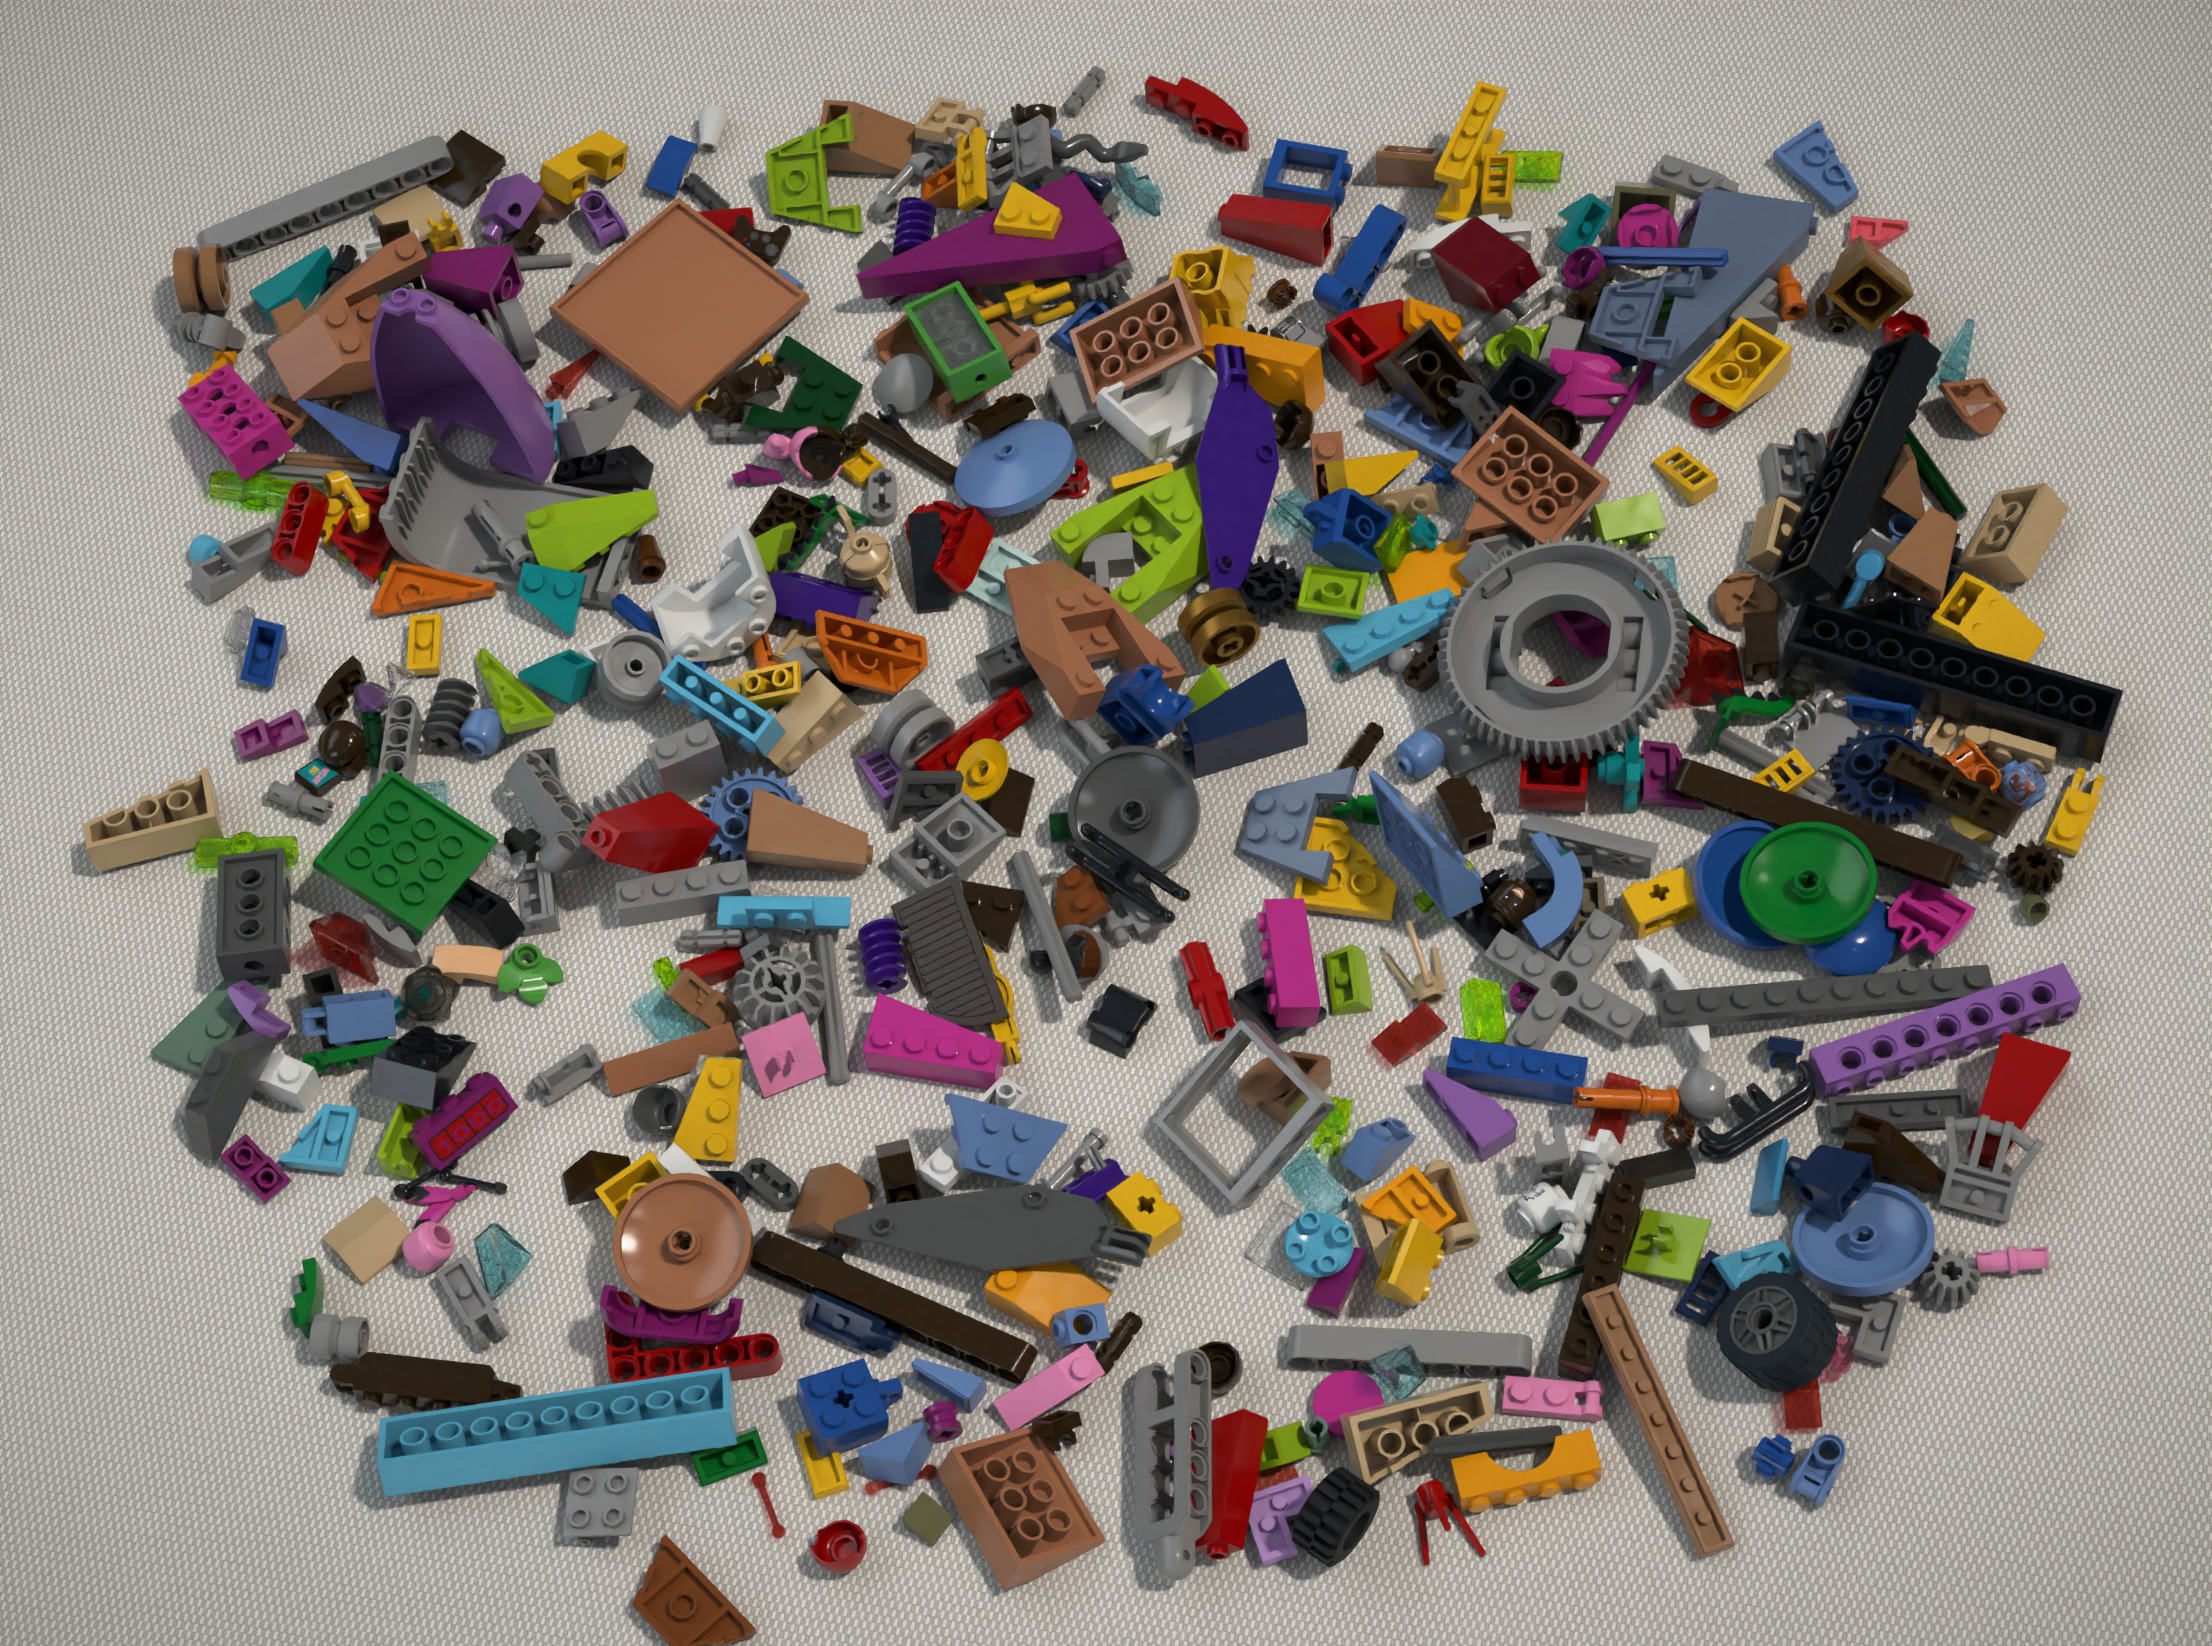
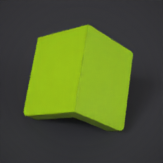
M1302 1421L1267 1430L1259 1471L1287 1464L1311 1455Z

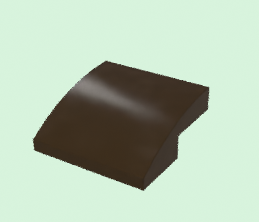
M461 129L446 143L454 162L453 168L448 173L427 183L467 207L487 191L486 181L506 165L505 156Z

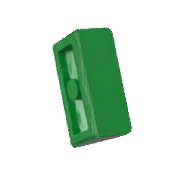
M756 1426L737 1432V1445L690 1451L702 1487L769 1463Z

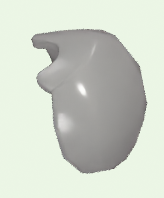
M1691 1067L1684 1075L1678 1087L1681 1105L1687 1112L1699 1119H1715L1720 1117L1726 1111L1730 1101L1728 1096L1725 1099L1727 1084L1712 1071L1702 1067Z

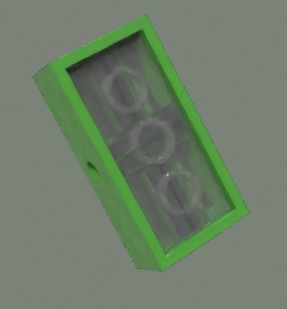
M959 280L903 306L914 337L956 403L969 399L1013 377L1004 349Z

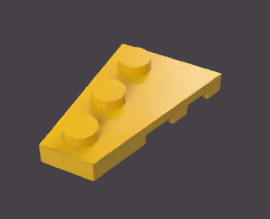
M707 1057L673 1140L693 1159L736 1161L743 1059Z

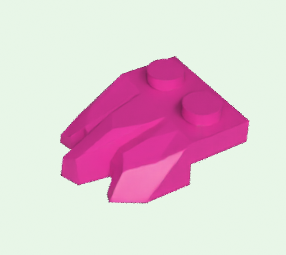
M1551 348L1549 368L1565 377L1567 381L1547 408L1559 406L1574 412L1577 416L1591 418L1611 417L1615 408L1609 405V400L1613 397L1629 395L1625 384L1612 381V375L1620 372L1622 367L1610 356Z
M1915 879L1904 894L1901 893L1888 910V926L1905 931L1900 941V949L1905 954L1923 943L1928 947L1927 952L1935 955L1959 938L1974 917L1976 908L1935 885Z

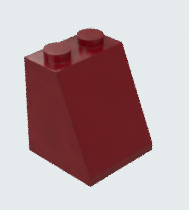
M1473 216L1429 250L1453 302L1494 314L1498 313L1541 279L1530 253L1476 216Z

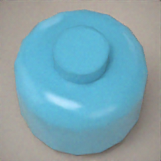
M201 534L190 544V558L198 564L218 555L219 545L222 542L210 535Z

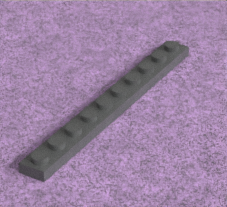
M1986 964L1655 992L1653 1000L1659 1029L1935 1006L1994 986L1989 966Z

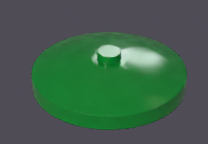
M1823 822L1793 823L1767 834L1751 849L1740 873L1742 902L1751 920L1762 931L1773 938L1798 945L1826 943L1848 934L1869 914L1877 895V871L1868 848L1851 832L1836 825Z

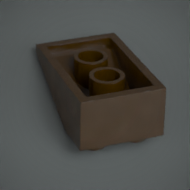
M1431 319L1413 329L1374 364L1393 390L1444 432L1464 416L1460 408L1453 407L1448 401L1450 396L1459 398L1464 394L1456 388L1458 382L1463 380L1482 385L1486 388Z

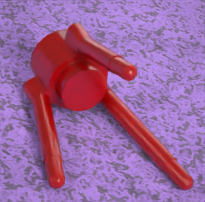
M1433 1480L1420 1485L1415 1491L1419 1501L1413 1506L1418 1519L1423 1564L1425 1566L1430 1564L1425 1515L1427 1514L1429 1518L1439 1517L1444 1530L1450 1531L1451 1526L1446 1515L1448 1508L1478 1554L1484 1557L1486 1555L1484 1548L1459 1511L1451 1493H1446L1442 1482Z

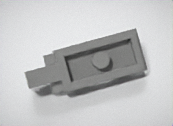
M1667 154L1663 155L1652 175L1653 184L1675 189L1678 193L1696 199L1703 195L1705 187L1738 192L1739 183L1728 179L1727 176Z

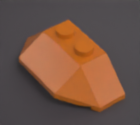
M823 610L815 612L817 642L826 662L841 683L894 695L928 666L926 637Z

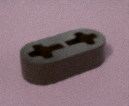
M1441 638L1432 641L1407 664L1403 671V680L1407 686L1416 691L1424 692L1440 680L1437 652L1439 651L1438 640ZM1419 671H1421V672H1420V676H1421L1420 680H1418L1419 677H1418V675H1417Z

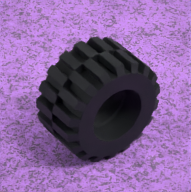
M1340 1467L1335 1469L1316 1486L1301 1508L1293 1527L1292 1542L1326 1566H1335L1353 1551L1365 1535L1376 1515L1380 1501V1492L1346 1468Z

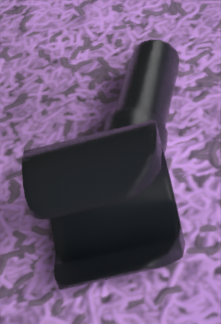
M887 404L889 415H883L878 411L879 420L913 440L910 434L901 426L894 405Z

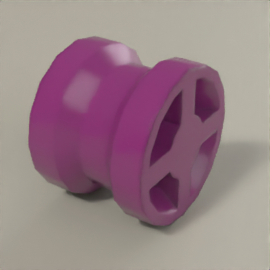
M951 1401L934 1403L922 1412L924 1421L930 1426L927 1432L931 1442L942 1443L951 1441L963 1433L961 1422L956 1420L958 1413L956 1403Z

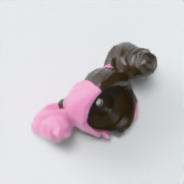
M852 423L842 433L829 425L803 428L792 439L782 434L774 433L763 444L762 452L772 459L779 460L791 457L794 464L807 480L813 478L816 482L831 481L842 469L846 449H861L867 445L869 430L862 423ZM817 455H822V460H818L816 458Z

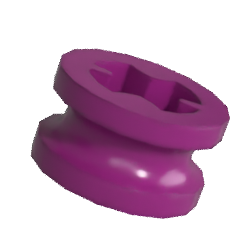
M1521 981L1515 983L1510 991V1005L1512 1009L1517 1013L1523 1014L1538 991ZM1527 992L1528 997L1532 995L1530 1002L1523 1003V999L1519 1001L1520 993Z

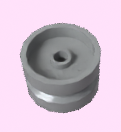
M632 630L620 633L610 640L597 664L595 681L598 692L607 703L619 710L634 712L647 709L656 703L664 690L658 678L672 661L669 650L659 638L649 632Z
M912 689L897 696L881 711L874 722L871 739L885 754L890 755V758L903 771H919L914 762L954 733L955 722L941 708L936 707V704L921 689Z

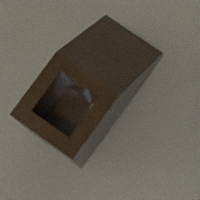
M909 1139L876 1145V1155L887 1203L922 1199Z

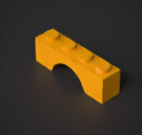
M1591 1429L1556 1436L1554 1448L1547 1460L1538 1467L1526 1471H1513L1503 1468L1495 1463L1486 1452L1451 1459V1476L1461 1512L1470 1510L1472 1513L1486 1511L1491 1505L1500 1503L1515 1505L1523 1502L1528 1497L1537 1495L1552 1497L1564 1489L1575 1487L1577 1490H1584L1594 1486L1596 1482H1601L1602 1468Z

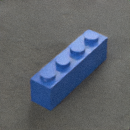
M1452 1037L1446 1066V1077L1474 1090L1573 1105L1572 1098H1583L1573 1095V1091L1576 1086H1586L1588 1058Z

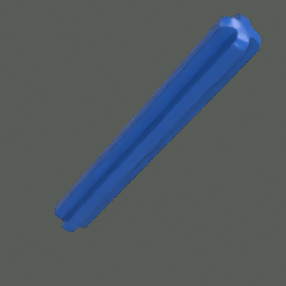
M1592 246L1599 249L1602 253L1606 265L1725 267L1729 262L1728 251L1720 248Z

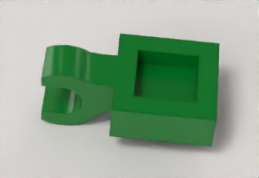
M1373 794L1367 796L1358 795L1357 799L1352 795L1351 800H1336L1338 802H1345V806H1333V816L1337 818L1355 817L1357 823L1380 825Z

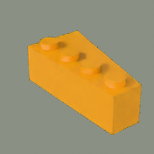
M1213 323L1203 332L1205 352L1197 355V357L1215 373H1217L1214 357V346L1216 344L1245 347L1249 384L1262 399L1280 407L1287 400L1293 399L1310 408L1312 413L1326 400L1320 347Z

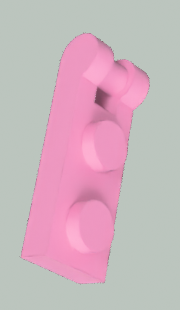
M1505 1375L1502 1414L1597 1422L1602 1420L1603 1408L1600 1406V1398L1604 1396L1605 1385L1595 1380L1575 1382ZM1575 1397L1586 1398L1585 1404L1575 1405Z

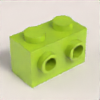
M1656 491L1596 504L1589 512L1595 538L1600 537L1603 545L1612 540L1615 549L1622 543L1627 547L1628 543L1639 541L1640 544L1652 543L1659 539L1658 536L1666 528Z

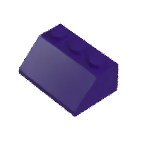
M797 571L772 572L770 580L776 598L774 618L791 622L792 618L803 620L802 626L815 630V612L817 610L868 622L880 601L878 594Z

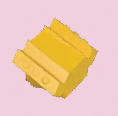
M1220 245L1212 246L1207 250L1197 251L1188 249L1180 254H1174L1169 280L1179 276L1193 293L1201 316L1203 332L1212 323L1242 330L1241 322L1247 320L1246 308L1250 292L1253 290L1251 275L1256 274L1253 256L1236 255L1229 246L1223 247Z

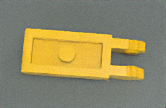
M978 126L969 131L970 137L965 134L957 139L958 208L967 213L987 201L985 147L988 145V140L983 128Z
M2078 767L2071 787H2067L2045 838L2047 847L2057 848L2058 851L2076 857L2096 811L2100 799L2098 797L2106 779V776L2098 774L2093 782L2091 794L2078 791L2086 777V769Z

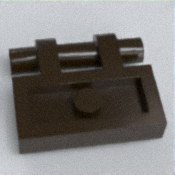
M1014 393L1008 397L1002 396L996 399L995 404L984 410L977 409L971 413V417L962 421V424L967 432L972 431V433L982 438H990L999 434L1002 431V427L1010 423H1019L1028 418V413L1036 410L1032 398L1022 393Z

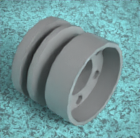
M517 297L497 304L499 318L496 320L493 319L487 309L482 310L485 321L483 326L502 342L510 353H514L521 364L540 357L531 326ZM475 313L469 315L480 323Z

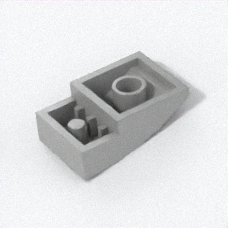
M961 791L913 827V835L889 852V867L916 893L955 874L959 876L960 880H966L996 849L1007 835V831L964 791Z

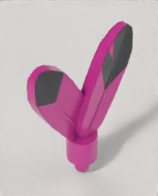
M462 1184L451 1190L442 1187L418 1186L409 1190L408 1195L404 1197L407 1202L416 1205H431L417 1219L414 1229L427 1221L439 1223L453 1208L455 1202L469 1197L468 1193L476 1189L475 1185L471 1184L465 1187Z

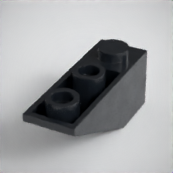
M628 445L588 456L559 461L553 483L611 494L632 492L633 488L648 490L654 464L633 445Z

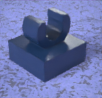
M1770 1035L1767 1050L1775 1051L1770 1058L1771 1067L1775 1068L1777 1058L1784 1055L1790 1060L1789 1070L1793 1071L1797 1063L1794 1054L1802 1055L1804 1040Z

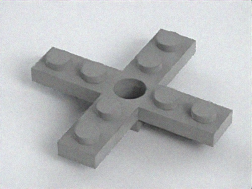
M1595 908L1560 961L1553 959L1504 929L1500 930L1484 953V960L1538 991L1503 1042L1504 1045L1543 1050L1567 1013L1571 1015L1572 1012L1628 1044L1645 1019V1011L1591 981V978L1623 933L1624 924ZM1564 980L1571 981L1577 986L1576 990L1568 996L1557 995L1552 990L1556 983Z

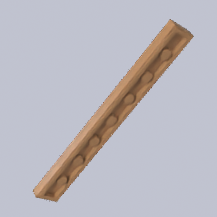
M1614 1283L1584 1294L1582 1297L1584 1305L1699 1559L1732 1548L1735 1545L1733 1538L1617 1284Z

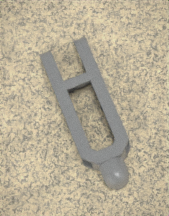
M1198 1348L1182 1352L1175 1358L1174 1405H1172L1169 1378L1164 1370V1365L1155 1362L1138 1369L1135 1377V1530L1147 1542L1154 1544L1155 1568L1162 1575L1175 1580H1183L1192 1572L1195 1563V1541L1205 1534L1212 1522L1211 1365L1206 1354ZM1190 1360L1196 1368V1375L1192 1372ZM1151 1374L1156 1381L1157 1389L1152 1384ZM1190 1426L1195 1431L1196 1442L1194 1441L1190 1433ZM1172 1427H1174V1510L1170 1515V1505L1172 1504V1497H1170V1471H1172V1464L1170 1463V1438H1172ZM1151 1440L1156 1447L1157 1455L1153 1453V1450L1151 1448ZM1190 1460L1196 1467V1475L1191 1469ZM1151 1474L1155 1478L1157 1489L1154 1488L1151 1482ZM1190 1494L1195 1498L1196 1509L1191 1503ZM1150 1508L1154 1510L1157 1522L1153 1520ZM1183 1551L1187 1554V1560L1183 1558Z

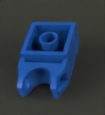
M1144 664L1112 677L1105 686L1106 692L1096 710L1131 746H1146L1162 740L1166 734L1175 730L1195 706V702L1189 696L1180 695L1166 685L1162 678L1164 672L1156 665Z

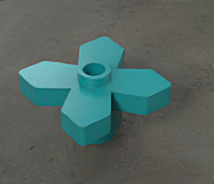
M1630 732L1627 734L1629 743H1624L1622 752L1606 751L1605 755H1597V781H1605V784L1623 785L1622 812H1636L1637 791H1639L1640 779H1644L1645 759H1639V736L1637 737Z

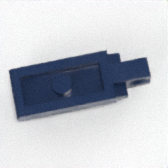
M819 1290L812 1295L804 1322L805 1326L863 1352L866 1350L876 1352L879 1348L891 1353L894 1349L898 1348L902 1334L889 1327H885L886 1322L879 1319V1317Z

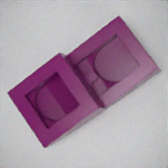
M296 709L269 723L260 718L234 732L244 760L275 754L309 740L302 716Z

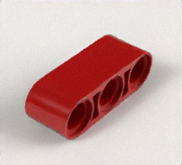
M299 481L290 489L271 549L272 559L294 576L303 575L309 570L329 508V499L307 481Z
M968 506L956 515L933 566V571L953 593H960L972 584L994 535V528L974 506Z

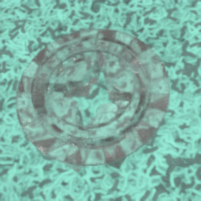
M244 605L236 610L230 618L223 640L227 653L237 655L246 647L253 619L255 618V609Z

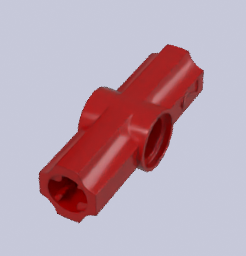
M1198 940L1187 943L1185 947L1179 950V956L1188 979L1189 994L1195 1010L1200 1012L1209 1041L1215 1040L1220 1042L1225 1038L1226 1030L1228 1028L1233 1029L1236 1025L1227 1002V990L1221 973L1215 969L1207 943L1199 942Z

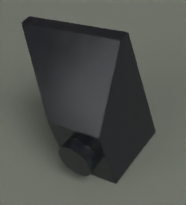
M1515 348L1486 386L1485 390L1502 414L1512 405L1528 419L1536 423L1567 380L1565 377Z

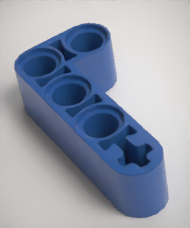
M1378 204L1367 218L1334 275L1323 273L1317 280L1313 289V297L1319 306L1337 316H1341L1351 309L1359 308L1405 232L1408 218L1382 204Z

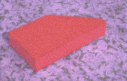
M1851 216L1848 246L1861 235L1879 250L1906 233L1909 221Z

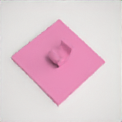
M804 1011L740 1036L764 1098L827 1073Z

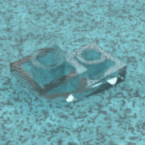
M1128 162L1114 163L1116 180L1125 194L1138 207L1154 217L1161 215L1159 202L1163 201V196L1158 184L1153 185L1148 174L1140 177L1136 167H1130Z

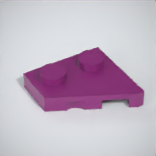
M1643 740L1641 759H1645L1644 779H1641L1640 803L1704 810L1705 805L1680 797L1669 790L1679 763L1683 758L1677 744Z

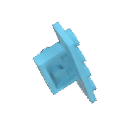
M720 896L717 925L719 928H753L757 926L758 928L848 929L850 927L852 902L850 897Z

